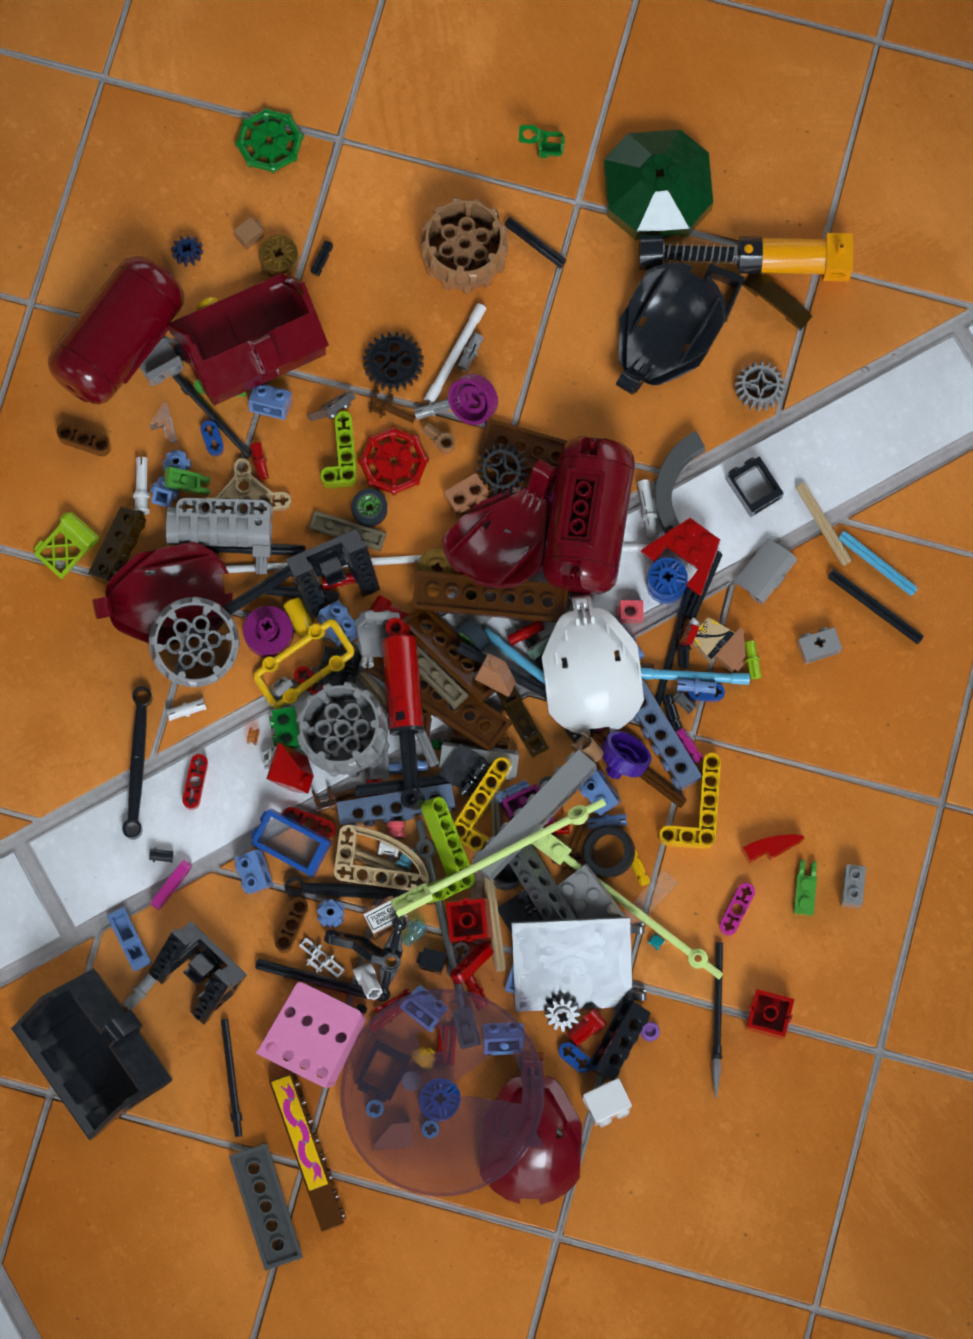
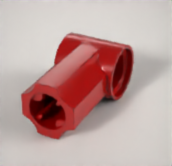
M381 595L377 596L369 609L374 612L388 610L391 613H399L401 620L409 616L408 613L392 605L391 601Z
M593 1009L567 1035L578 1047L592 1034L598 1033L608 1023L596 1009Z

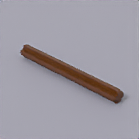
M597 731L591 737L599 747H601L606 739ZM648 769L640 776L641 779L681 808L686 803L687 799Z

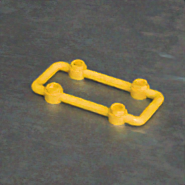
M328 619L320 625H311L308 629V634L277 656L266 657L262 662V666L254 672L253 678L270 706L279 709L287 703H296L301 693L332 671L343 670L345 662L354 655V647L337 621ZM332 627L347 652L342 656L331 657L328 666L297 688H289L283 693L282 698L276 701L261 676L266 672H275L281 661L312 639H322L325 635V630Z

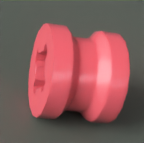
M386 822V827L388 828L386 835L397 840L406 838L404 833L405 822Z

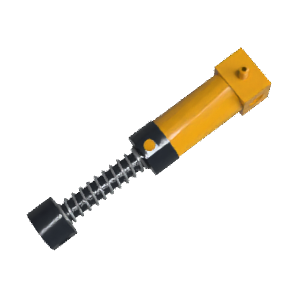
M827 233L825 239L739 236L735 247H730L729 244L727 247H723L722 244L720 247H715V244H713V247L708 246V244L701 246L700 243L698 246H693V243L691 246H686L685 243L683 246H679L678 243L676 246H672L671 243L669 245L664 244L663 235L640 234L639 270H649L655 266L662 265L664 261L667 263L668 260H671L672 263L675 261L680 263L682 261L687 263L693 261L695 264L697 261H701L702 264L704 261H708L709 264L711 262L716 264L719 262H723V264L730 262L731 265L735 263L738 274L823 275V281L849 282L853 271V233Z

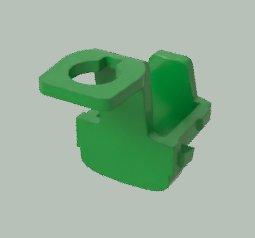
M520 125L519 142L526 144L537 142L539 146L538 158L546 159L547 156H562L565 146V136L563 133L544 131L534 125ZM531 130L533 133H536V136L526 139L523 136V132ZM561 137V144L549 143L547 138Z

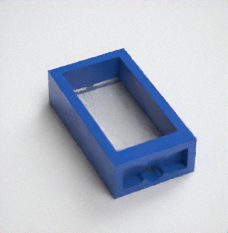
M272 808L264 811L259 820L261 821L259 828H255L251 835L253 839L251 844L307 875L315 876L333 841Z

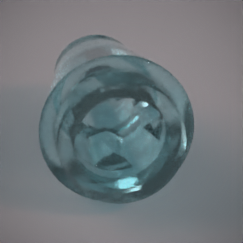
M417 918L407 928L402 936V942L409 948L427 934L428 927Z

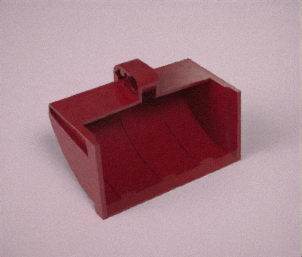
M285 272L167 324L170 334L177 338L192 372L214 406L325 356L326 347L329 346L305 283Z

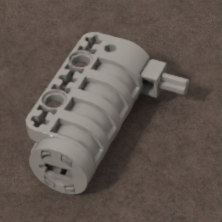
M182 498L177 502L176 507H168L166 517L167 545L195 542L203 546L253 547V557H256V574H267V559L271 557L273 534V507L269 502L245 499ZM205 503H209L210 509L204 513L202 506ZM187 504L195 506L196 510L187 509L186 511L183 509V506ZM243 504L248 506V511L245 514L240 512V507ZM226 505L234 507V511L225 510L224 512L216 509V506L224 507ZM263 505L267 507V511H264L263 513L258 510H254V507L262 508Z

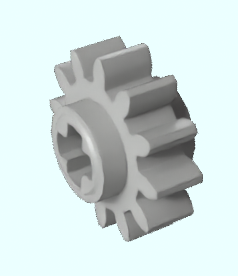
M563 996L560 997V1001L553 998V1005L547 1004L549 1011L545 1012V1017L548 1018L547 1024L551 1025L554 1023V1030L560 1026L562 1032L565 1031V1026L572 1029V1022L578 1023L577 1016H580V1010H577V1003L571 1004L570 997L567 1001H564Z

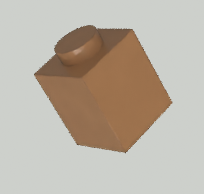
M250 217L234 230V236L248 250L264 237V228L258 220L254 221Z

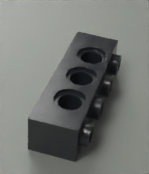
M624 999L587 1068L604 1079L615 1080L620 1073L624 1061L629 1057L630 1050L637 1042L642 1028L647 1024L651 1012L634 1001Z

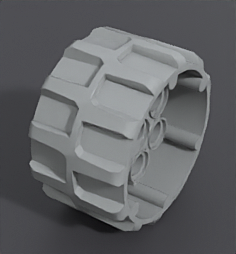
M200 597L184 598L169 604L157 615L149 634L150 655L157 669L170 681L187 687H201L217 682L234 665L240 647L238 631L233 618L218 603ZM195 605L203 607L202 616L195 617L192 623L183 618L178 619L174 612L185 606ZM211 610L222 618L229 633L221 635L217 631L208 630L210 623L206 616ZM168 616L174 621L173 630L176 633V637L169 638L164 645L157 644L159 629ZM200 618L206 621V627L203 630H199L195 626L196 621ZM182 621L187 624V630L184 633L177 631L176 625L178 622ZM212 633L216 634L219 638L218 643L215 645H211L208 642V636ZM194 636L200 642L196 648H192L188 644L189 639ZM174 639L180 642V648L177 651H173L169 647V643ZM222 640H230V649L225 662L221 667L214 664L215 654L212 648L218 647ZM163 649H167L172 654L178 653L180 655L178 662L182 668L177 675L171 672L162 662L159 652ZM206 651L212 655L211 661L208 663H204L201 660V654ZM184 655L192 657L191 665L185 666L182 664L181 659ZM196 661H199L204 666L210 665L212 672H214L203 678H185L186 669L192 668Z
M344 682V685L332 686L328 683L323 685L324 689L314 696L308 695L305 699L307 704L303 712L297 715L296 722L299 725L297 741L309 760L333 777H337L339 774H348L350 777L355 778L359 776L361 771L369 767L372 769L377 767V760L383 751H388L390 744L387 740L389 721L383 706L369 690L356 687L352 682ZM342 700H357L355 703L347 704L344 709L335 704V702ZM371 706L376 720H372L370 724L364 720L362 707L368 709ZM324 710L326 720L318 721L314 727L318 716ZM334 710H338V716L335 718H331V712ZM352 710H358V714L355 717H349ZM343 726H348V731L345 734H340V729ZM367 726L365 733H359L360 727ZM323 727H329V731L326 734L320 733ZM375 733L371 743L363 751L361 741L368 740ZM317 737L322 739L326 753L320 751L316 754L312 740L317 739ZM356 742V749L349 750V745ZM338 743V748L331 751L330 745ZM343 751L354 757L344 761H331L332 757L340 756Z

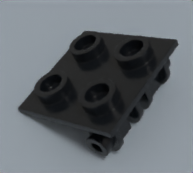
M325 646L319 671L329 665L331 657L342 656L347 651ZM354 651L353 657L345 662L343 670L332 671L317 683L324 685L329 683L332 686L344 685V682H352L355 685L361 655Z
M460 744L439 775L459 788V792L462 795L467 794L471 796L491 767V764Z
M522 890L517 896L498 906V913L511 934L512 922L544 921L525 890Z

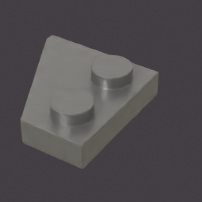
M352 391L343 393L322 405L319 411L308 413L307 417L310 421L326 417L331 419L338 415V410L349 407L351 405L350 402L356 397Z

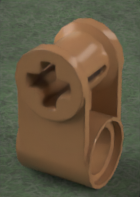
M583 732L581 734L582 737L575 744H571L570 747L575 753L580 750L595 763L602 758L604 751L591 737Z

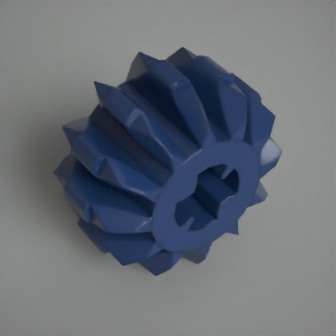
M188 234L186 239L180 236V241H174L175 246L171 248L172 252H174L172 256L173 259H177L179 265L184 262V266L187 267L188 263L191 262L194 266V260H201L199 255H203L202 243L198 242L197 237L191 239V236Z

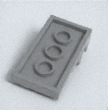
M588 864L581 867L558 885L565 900L579 919L626 917Z

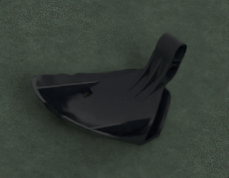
M665 263L647 270L620 317L618 355L620 365L624 371L618 378L616 386L631 395L636 394L644 382L649 385H661L699 367L727 319L724 297L718 285L710 276L705 282L690 272L692 265ZM642 317L647 318L642 327L638 326ZM688 343L690 346L688 347V349H686V352L684 354L682 350L684 346Z

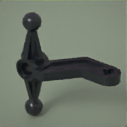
M403 916L393 918L392 927L394 931L383 949L364 936L336 930L326 931L324 936L326 943L353 949L369 962L380 964V983L383 993L377 1000L385 1002L390 998L388 987L400 967L403 953L401 931L407 926L406 919ZM388 957H394L395 960H394V961H389V960H387L386 958H388Z

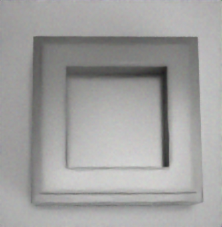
M282 676L269 688L279 697L293 686V683L287 677Z

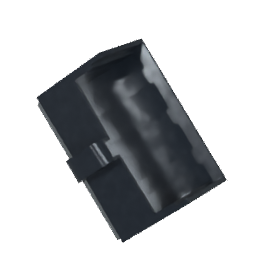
M94 968L41 996L11 1028L89 1141L97 1137L113 1121L173 1081L170 1072L140 1032V1029L143 1027L140 1020L132 1010L126 1012L102 976Z

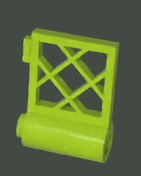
M73 512L64 513L60 517V524L45 542L41 540L34 548L36 550L34 555L61 579L69 573L87 551L91 550L100 539V536ZM61 532L65 536V544L55 545V537ZM77 546L81 550L76 557H69V547ZM65 547L66 557L56 558L55 548ZM45 548H52L53 558L45 559L40 554ZM66 560V568L60 573L56 569V561Z

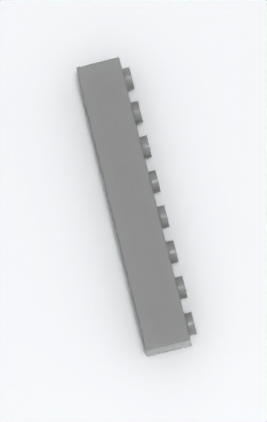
M580 750L576 753L572 752L567 757V762L553 772L554 776L549 781L546 780L541 784L537 794H532L527 799V804L522 809L516 810L513 814L514 818L509 823L505 822L501 826L500 832L487 841V846L482 851L479 850L475 853L472 863L475 864L539 831L597 771L596 764ZM521 849L478 871L489 881H492Z

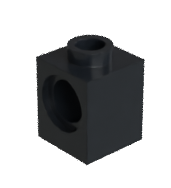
M424 947L423 952L419 951L416 963H419V969L442 975L447 954Z

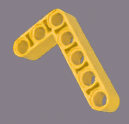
M716 753L707 754L702 763L698 828L664 826L658 836L662 845L709 849L713 846L716 839L721 759ZM708 759H714L717 765L715 767H709L706 761ZM712 778L715 780V785L708 786L705 780ZM704 798H713L714 804H705ZM704 816H710L713 819V822L711 824H705L702 818ZM668 831L672 833L673 838L665 840L662 834ZM689 833L692 836V840L686 842L682 839V835ZM703 835H709L712 841L710 843H704L701 840V837Z
M507 757L497 758L492 763L454 822L456 829L459 825L465 828V834L463 836L459 835L462 844L474 852L482 851L490 839L474 827L512 769V761ZM501 760L507 764L505 771H501L498 768V763ZM489 777L496 779L497 784L495 787L488 785ZM479 793H483L486 796L485 803H480L477 800ZM469 809L474 810L476 813L473 820L467 817ZM474 836H478L481 839L480 846L473 844L472 839Z

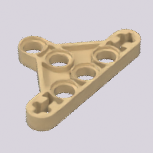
M243 458L238 459L234 463V477L216 497L206 498L245 500L266 498L271 505H273L272 497H275V501H280L281 497H285V500H288L285 502V505L275 502L273 511L287 510L292 503L288 493L271 492L254 478L250 462ZM241 463L247 464V471L239 472L237 470L238 465ZM243 481L249 484V488L245 491L238 488L239 484ZM240 507V512L242 514H245L248 511V508L243 509ZM254 507V510L264 512L267 511V507Z

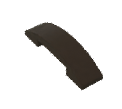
M751 274L742 284L756 297L759 295L786 316V320L800 331L812 318V315L794 297L761 274Z
M515 686L509 697L497 691L496 694L509 720L512 721L514 729L531 757L533 758L548 750L549 747L534 724Z

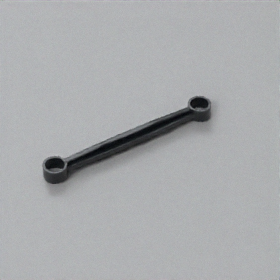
M144 686L137 687L132 694L133 701L136 704L130 764L128 820L122 826L124 835L131 840L138 839L143 832L142 825L139 822L145 762L147 706L153 700L152 693ZM140 691H147L149 693V699L145 703H139L136 700V695ZM136 823L139 826V831L136 835L129 836L126 833L128 824Z
M292 877L285 883V891L292 898H298L303 894L385 899L389 896L394 898L409 891L366 884L303 883L297 877ZM293 881H298L302 885L301 892L295 895L291 894L288 891V885ZM433 902V903H426V904H427V905H434L435 902Z

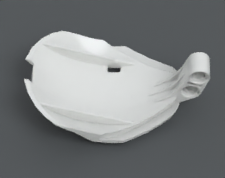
M590 594L570 595L571 611L563 614L557 621L542 655L548 711L556 722L574 733L582 734L584 732L590 736V729L609 727V732L611 733L622 728L632 720L644 701L638 646L612 614L602 608H593ZM619 650L618 656L620 661H615L614 651ZM563 657L567 659V668H562L563 662L561 658Z

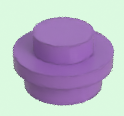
M647 1022L642 1028L640 1035L646 1041H654L658 1038L660 1029L656 1023Z

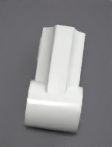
M371 962L352 969L367 999L375 1000L379 998L383 991L378 983L377 975Z

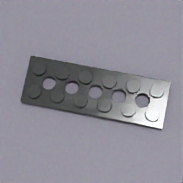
M267 1143L230 1155L229 1158L265 1271L302 1259V1252ZM252 1163H256L260 1167L259 1172L254 1175L250 1174L248 1170ZM258 1182H263L266 1186L265 1191L260 1194L256 1193L254 1190L255 1185ZM264 1201H269L272 1205L271 1210L267 1213L262 1212L260 1209ZM270 1220H274L278 1224L277 1229L273 1232L268 1231L266 1228ZM277 1239L282 1240L284 1243V1247L280 1251H276L272 1247L273 1242Z

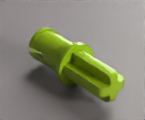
M756 641L745 642V662L748 664L750 679L761 678L760 657L757 655Z

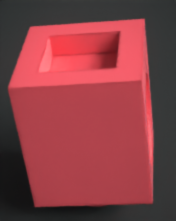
M620 600V606H616V618H620V623H643V600ZM632 608L635 613L629 616L624 610Z

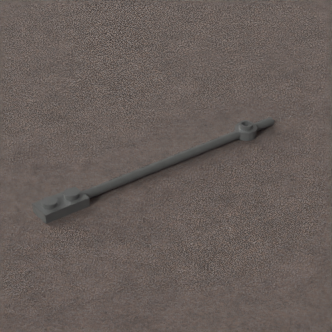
M417 820L415 822L420 840L417 842L415 850L417 855L425 860L431 884L437 881L432 860L436 853V847L432 840L427 839L423 820ZM426 846H429L428 852H426ZM441 900L435 902L450 970L452 971L458 965L453 944L449 940L448 923ZM462 983L454 984L460 1011L454 1012L462 1050L483 1046L475 1008H467Z

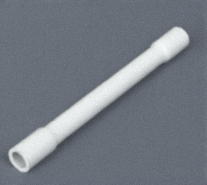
M477 303L450 355L424 397V400L428 403H435L442 390V386L472 332L487 309L484 305Z

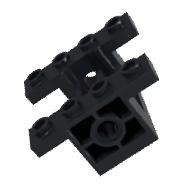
M357 529L286 559L293 581L311 619L317 617L319 611L326 607L324 602L325 596L319 586L320 581L318 577L323 575L328 586L346 579L342 568L345 565H348L363 597L380 590L365 541H362Z
M190 921L181 930L176 928L171 932L148 972L155 980L164 984L171 973L189 959L191 961L188 964L189 967L183 973L196 986L207 977L210 979L204 985L205 990L197 996V1001L190 1011L197 1020L205 1025L214 1012L236 993L247 974Z

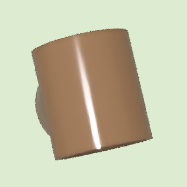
M429 423L424 426L422 432L434 441V445L442 454H450L454 451L455 439L452 434L445 431L441 433ZM448 440L451 442V445L444 447L441 443Z

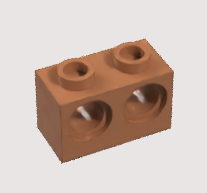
M477 473L444 491V498L455 515L467 513L471 506L478 505L480 502L487 500L486 497H488V490ZM472 488H478L480 492L478 494H472L470 490ZM461 497L464 499V502L457 504L454 502V499Z

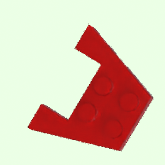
M688 518L643 548L641 554L655 563L666 548L671 550L697 569L686 586L701 596L721 540L696 521Z

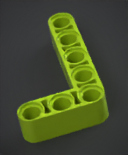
M441 797L426 800L421 806L424 819L447 875L427 885V887L470 866L447 804ZM472 873L431 894L433 900L428 903L444 900L471 887L475 882L474 874Z

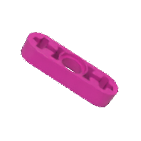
M183 860L153 898L150 905L158 911L164 906L191 870L192 865L189 862Z
M743 883L738 887L720 923L719 928L722 934L731 936L736 932L755 895V889L751 884ZM746 887L750 889L749 893H751V896L747 895L744 902L736 900V897L741 899L743 895L741 889L745 890ZM735 904H739L743 908V912L739 915L732 912V906ZM731 917L735 918L732 923L734 929L726 931V927L723 924H728Z

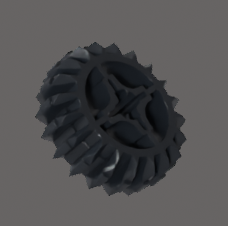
M502 442L499 443V449H497L495 444H492L493 451L486 448L485 451L488 455L482 453L480 457L484 461L478 460L477 464L483 465V467L477 468V472H483V474L479 475V478L485 477L486 480L483 484H490L488 487L489 491L494 486L496 487L495 493L499 492V488H502V494L506 493V488L511 493L513 492L512 485L518 489L519 484L517 481L520 483L525 481L521 476H527L528 473L522 471V469H527L528 465H522V462H525L527 459L519 458L523 452L520 451L516 454V446L509 450L510 443H507L505 448H503ZM503 453L500 462H488L493 455ZM509 455L516 461L518 469L509 465ZM504 462V467L507 468L508 471H504L501 474V470L497 466H501V463ZM487 467L496 472V481L490 477ZM504 475H516L513 481L502 483Z

